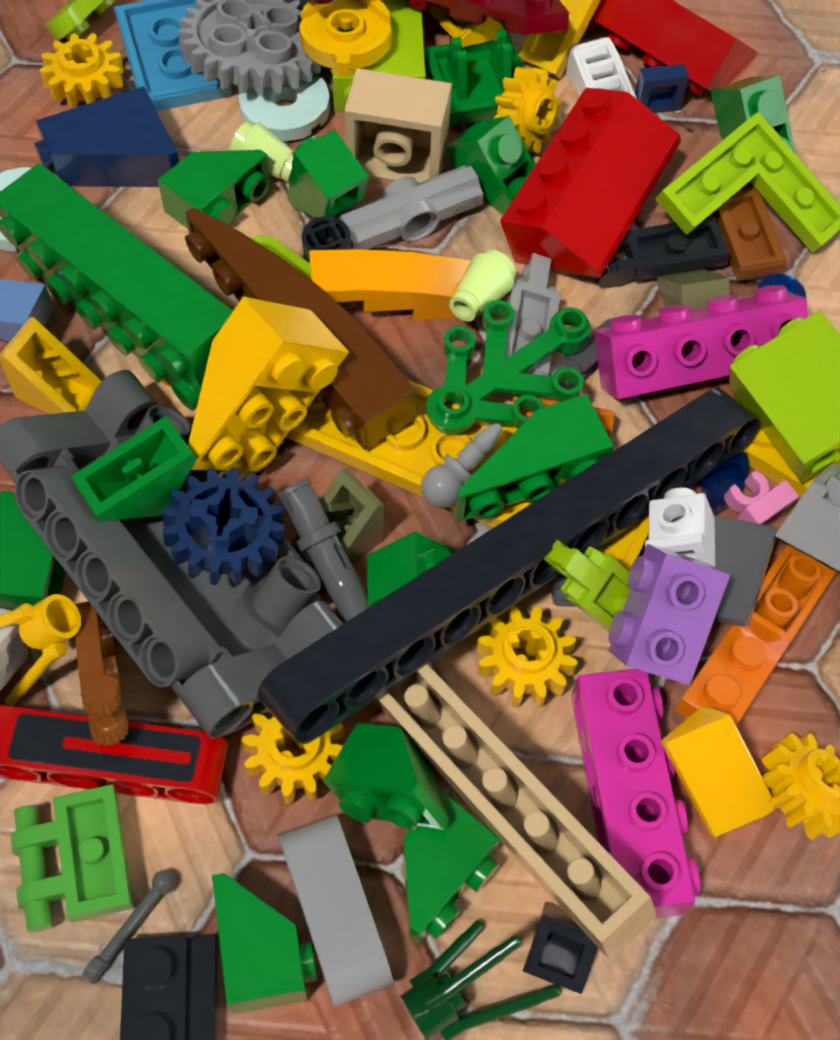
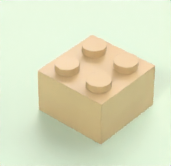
M356 68L344 110L345 144L369 175L368 181L389 185L391 182L407 176L415 178L419 183L442 174L447 155L445 147L448 145L452 83Z

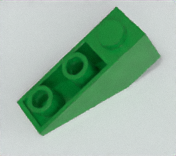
M584 394L537 409L458 489L455 509L457 522L459 523L473 517L476 520L488 519L498 514L504 507L524 500L527 503H533L613 451L614 445L588 395Z

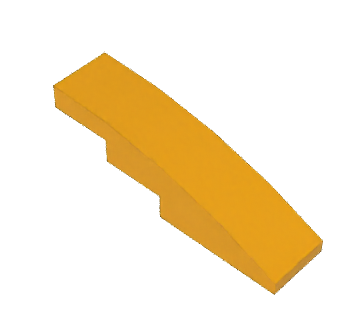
M365 249L309 251L311 280L336 302L363 301L364 312L412 309L413 321L458 318L451 311L449 301L454 296L471 262L469 260L402 251ZM507 294L504 295V296H503L502 298H500L499 300L506 301V296H507Z

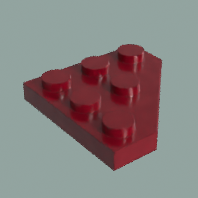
M406 0L409 6L423 10L430 8V2L435 3L439 7L449 9L450 17L478 24L485 23L486 17H491L495 21L507 23L506 31L522 35L568 30L569 11L560 0Z

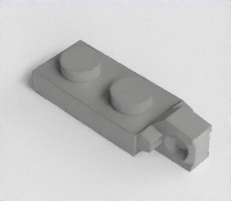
M532 253L530 262L523 268L522 277L515 276L514 286L507 293L506 302L514 309V320L512 329L507 333L505 359L547 331L551 318L558 312L561 293L557 292L555 287L547 285L551 258ZM552 354L524 373L548 376Z

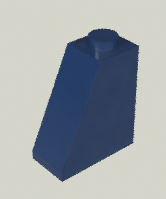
M144 86L36 120L41 140L34 142V146L40 163L47 169L52 168L55 175L69 186L159 187L157 179L179 163L178 152Z

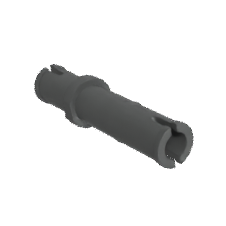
M310 479L302 480L279 492L277 497L279 500L281 499L301 538L296 543L300 551L307 550L343 622H347L369 608L368 595L336 535L341 530L336 521L330 523L311 486Z

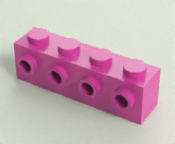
M774 285L758 288L755 290L754 297L740 300L735 295L713 297L707 300L706 307L691 310L688 305L664 307L659 310V316L642 320L639 315H625L610 320L611 326L594 329L601 389L616 399H622L729 376V365L733 364L735 357L744 349L752 345H764L777 337L779 331L795 318H808L807 298L787 292L786 286Z
M638 669L578 675L571 693V700L597 841L649 894L657 915L656 918L684 915L696 902L695 896L700 894V876L694 858H686L682 835L687 834L688 828L686 810L681 799H674L670 777H674L675 768L660 742L662 739L658 722L663 719L661 693L658 687H650L648 672Z

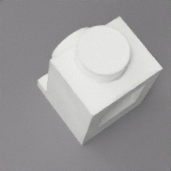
M674 488L666 492L664 499L649 501V540H645V548L648 543L672 552H682L678 554L715 566V517L705 493L696 494L695 491L688 488Z

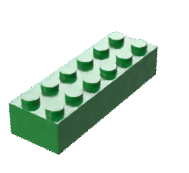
M40 163L1 190L0 231L12 245L18 248L20 253L15 258L23 271L34 281L39 277L42 278L49 291L61 304L66 305L70 301L90 328L93 330L99 327L104 329L109 340L119 352L125 356L133 353L139 358L138 360L142 368L157 383L163 380L167 381L172 385V390L177 398L188 409L194 411L197 408L212 341L233 311Z

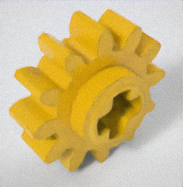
M75 33L71 34L70 41L65 44L60 41L53 42L56 54L43 53L41 55L44 67L40 68L44 87L50 89L54 101L66 96L70 108L75 107L78 101H86V104L95 102V99L100 96L103 99L111 97L110 87H123L121 74L124 72L121 54L115 53L111 40L98 45L96 34L92 33L87 37V40L79 39Z
M516 67L514 79L504 78L503 86L505 91L502 95L495 97V102L498 104V114L494 118L509 115L527 150L539 153L541 141L551 142L552 135L550 131L560 121L557 115L558 106L561 104L562 99L555 97L553 94L558 82L557 80L548 79L547 69Z
M512 606L509 611L507 624H504L498 618H494L488 624L490 636H481L478 639L476 651L485 656L478 663V675H495L490 694L493 696L500 694L505 688L512 690L511 703L514 707L521 703L524 694H531L533 702L538 707L543 706L547 693L546 688H549L552 693L562 695L567 685L564 676L574 675L578 661L569 656L574 649L576 638L574 636L558 637L563 621L561 617L552 619L548 624L541 622L542 610L540 606L533 608L529 619H523L519 609L516 606ZM525 651L526 656L523 654L517 655V652ZM527 657L530 658V659L536 658V660H535V661H528V660H527Z
M254 713L252 716L253 724L259 735L251 734L242 737L244 750L253 755L244 762L247 775L258 776L264 773L259 781L261 793L267 795L279 785L282 788L285 804H290L293 801L295 790L299 788L305 790V794L310 800H317L316 782L319 779L324 780L332 766L330 763H334L343 747L335 744L344 737L342 723L337 724L315 740L300 744L289 735L274 717L269 720L264 715ZM296 742L300 749H304V754L293 757L290 751H286L285 746Z
M791 733L772 746L773 749L761 758L763 764L770 770L762 776L773 794V797L769 800V805L772 808H780L786 815V825L789 828L802 822L809 839L813 840L821 834L830 839L840 833V760L835 756V750L831 744L823 749H818L817 741L813 734L808 733L799 739L794 733Z

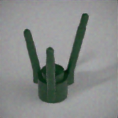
M476 920L426 970L409 980L412 988L401 994L400 997L425 1040H430L439 1033L444 1040H452L466 1030L557 998L561 994V988L558 985H551L458 1017L457 1013L467 1007L459 991L500 963L523 943L521 936L513 935L450 979L447 973L439 977L484 930V922Z

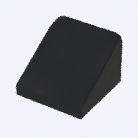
M545 902L522 972L582 994L598 947L561 906Z

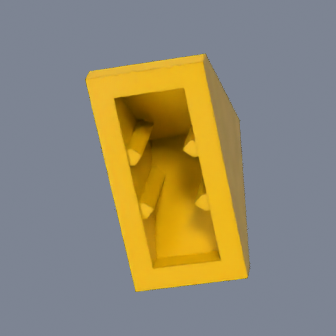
M34 317L29 318L0 353V363L15 398L48 414L85 411L95 390L102 382Z

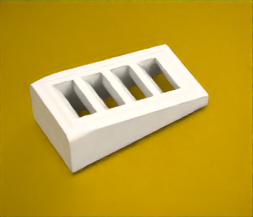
M609 37L575 45L570 49L566 73L579 96L588 87L625 91L636 98L620 56Z

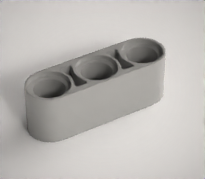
M333 814L279 833L278 837L333 1007L393 986L394 981L389 963L337 815Z

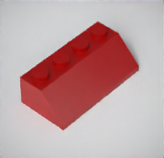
M601 0L587 26L592 30L595 29L597 23L610 30L607 37L614 44L628 52L632 45L642 49L646 53L641 60L652 67L685 64L689 76L686 88L698 95H701L704 89L712 91L728 85L753 61L758 53L739 39L673 0Z
M586 87L500 219L514 261L528 265L532 253L551 258L550 269L600 278L681 142L680 134L629 92Z

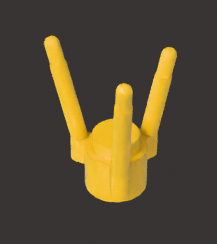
M60 594L49 595L33 606L25 603L13 611L0 615V628L18 624L19 634L23 642L31 648L42 650L43 653L5 698L7 706L15 705L54 661L67 654L65 641L79 632L81 627L79 610L73 601L66 596Z

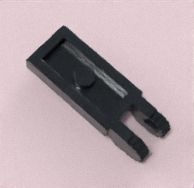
M714 216L706 218L688 235L684 233L676 222L627 231L601 277L595 278L597 284L600 287H604V289L612 286L620 287L632 279L640 281L664 275L726 266L731 254ZM624 255H626L627 259L618 260Z

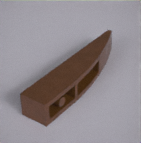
M195 208L185 212L189 234L185 236L186 245L197 262L202 263L205 261L210 266L216 283L226 296L233 294L239 302L243 297H249L309 309L349 351L348 355L338 366V373L334 380L328 386L321 389L314 398L315 401L322 399L331 410L332 420L342 435L347 438L353 436L365 451L416 419L417 390L356 320L322 288L283 258L242 232Z

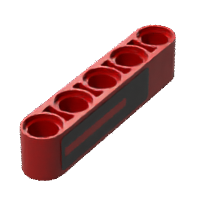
M0 705V778L85 790L113 784L117 794L201 805L217 802L229 744L222 737L211 739L203 731L128 722L129 730H127L128 735L124 736L125 739L120 740L119 743H114L112 746H104L103 744L98 745L97 742L93 741L88 716Z

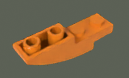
M788 543L763 579L749 625L746 627L732 625L679 701L675 711L689 718L698 709L705 706L729 714L737 726L836 574V571Z

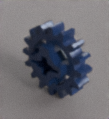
M214 468L208 469L207 481L202 483L192 475L187 477V493L173 489L171 492L172 507L163 508L162 512L164 546L171 547L172 562L178 565L188 561V576L192 579L200 575L203 570L209 572L211 585L218 584L221 574H229L235 585L241 584V571L246 569L253 575L260 576L262 574V559L275 562L278 556L277 544L284 543L283 505L275 504V490L270 487L258 491L259 476L255 474L250 476L245 482L238 480L237 468H231L227 478H219ZM230 516L227 526H224L226 517ZM221 526H224L222 535L218 536Z

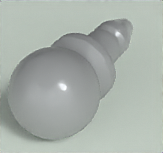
M495 423L478 432L474 437V441L469 442L459 452L457 459H454L447 453L444 457V465H436L424 474L421 482V491L427 502L440 508L450 507L456 503L458 489L471 477L469 470L474 469L484 459L485 453L490 452L495 447L502 432L501 424Z

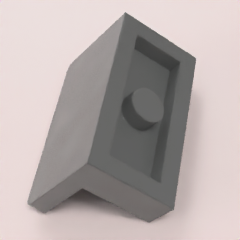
M714 515L715 567L730 574L714 621L746 627L750 623L775 544L776 529L768 525Z

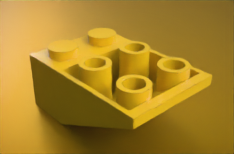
M249 297L241 299L212 341L188 442V447L197 459L191 470L214 468V470L230 471L231 468H237V471L259 472L275 458L276 448L289 431L303 421L307 414V407L320 390L334 380L338 373V366L348 355L349 351L311 310Z

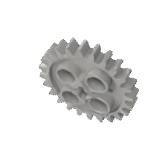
M196 0V9L186 8L185 18H180L179 51H182L183 62H191L192 73L204 71L205 82H210L217 78L220 79V89L224 90L231 84L238 85L239 94H243L248 87H254L258 95H263L264 88L271 87L276 93L281 94L283 84L296 90L299 87V79L311 82L312 73H320L322 65L307 56L300 44L299 26L302 10L300 11L301 2L298 0L289 4L285 3L284 0H209V2Z

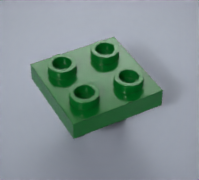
M505 29L496 30L494 39L484 43L462 47L461 37L452 38L450 44L424 48L425 70L429 80L452 83L449 127L493 119L498 114V104L495 102V97L502 95L505 91L503 79H514L515 68H523L509 33L506 36Z

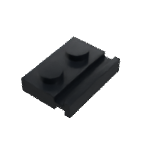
M216 935L194 938L177 936L124 939L120 1040H217L218 939Z

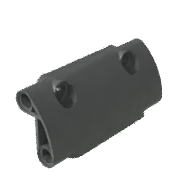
M130 370L116 371L107 376L95 390L85 411L17 417L0 425V465L15 483V498L21 513L146 678L158 687L170 686L209 738H220L253 723L252 716L254 713L264 716L269 714L270 712L257 697L258 688L262 680L278 665L343 624L327 603L320 601L321 596L317 592L320 589L321 581L317 572L301 558L285 537L283 544H277L278 556L275 562L262 559V574L257 577L246 569L241 571V584L235 585L229 574H221L218 584L211 585L209 572L203 570L200 575L192 579L188 576V561L178 565L172 562L171 547L164 546L163 516L101 522L98 520L70 476L165 416L168 417L187 445L192 430L191 424L185 416L173 408L159 405ZM190 470L187 477L192 475L202 483L207 481L208 470ZM215 470L219 478H227L229 471ZM187 477L180 488V491L187 493ZM230 516L226 517L224 526H227ZM221 526L218 536L222 535L224 526Z

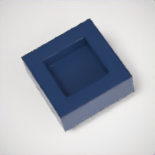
M685 64L640 68L635 88L637 100L653 113L680 111L689 79Z

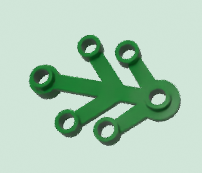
M503 300L489 302L484 308L482 325L487 331L483 374L466 386V360L471 358L474 353L475 335L469 328L464 326H454L448 329L444 335L443 351L447 357L445 385L433 390L426 403V414L431 424L439 432L446 435H459L469 429L475 422L512 425L518 429L529 418L521 415L519 411L529 409L535 412L537 409L544 408L543 402L538 397L554 398L556 401L562 402L581 396L584 379L582 374L574 368H560L553 376L526 374L524 372L555 351L568 355L582 351L587 345L591 329L586 315L581 310L573 307L560 310L551 318L547 331L505 359L507 333L513 326L514 309L508 302ZM501 315L506 319L497 321L492 319L491 316ZM565 325L573 326L575 328H568ZM454 341H463L467 345L464 347H456L451 343ZM568 382L574 385L575 388L564 389L559 383ZM495 392L522 395L514 401L513 405L484 401ZM455 404L460 406V408L449 409L445 405Z

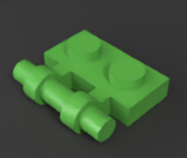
M113 784L53 797L55 821L40 824L39 810L36 805L21 806L14 810L16 831L10 834L12 854L19 856L22 885L16 888L17 903L19 909L25 910L27 932H40L50 929L52 927L50 905L59 900L65 899L67 918L72 923L134 908L118 795ZM59 846L62 875L46 878L44 851L50 847Z

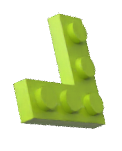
M758 111L662 190L655 198L684 233L688 235L740 189L751 182L812 253L840 230V204Z

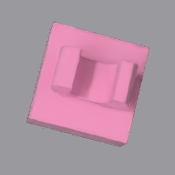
M756 470L744 481L747 487L751 489L753 497L745 496L736 485H733L724 495L726 504L732 510L740 513L736 518L737 520L762 525H769L779 518L800 497L786 480L770 490L766 477Z

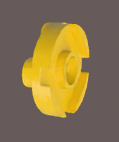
M310 0L303 7L299 26L300 44L307 56L316 63L329 67L336 76L349 77L355 74L356 68L361 69L372 65L391 49L390 13L380 0H337L327 4H314L313 0ZM337 28H341L344 30H354L350 32H341L338 31Z

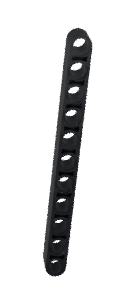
M720 387L708 390L278 665L262 680L258 688V699L297 743L304 744L315 740L560 575L559 572L544 560L552 551L556 540L571 549L579 550L582 554L586 552L589 546L597 550L649 514V501L664 499L666 492L671 489L690 487L742 452L758 433L761 426V418Z

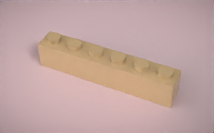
M428 664L373 700L395 726L402 728L435 770L610 961L657 917L649 894Z

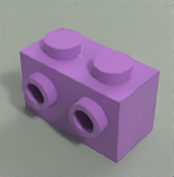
M647 543L643 556L637 557L631 567L628 577L630 592L624 609L617 612L611 622L608 635L609 643L611 644L609 652L628 667L690 685L730 574L709 563Z

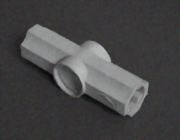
M464 165L419 183L413 177L399 178L391 182L384 189L380 198L337 214L336 218L343 221L349 227L351 233L350 250H367L400 236L406 242H415L429 236L436 229L439 221L482 205L483 192L478 176L473 168Z

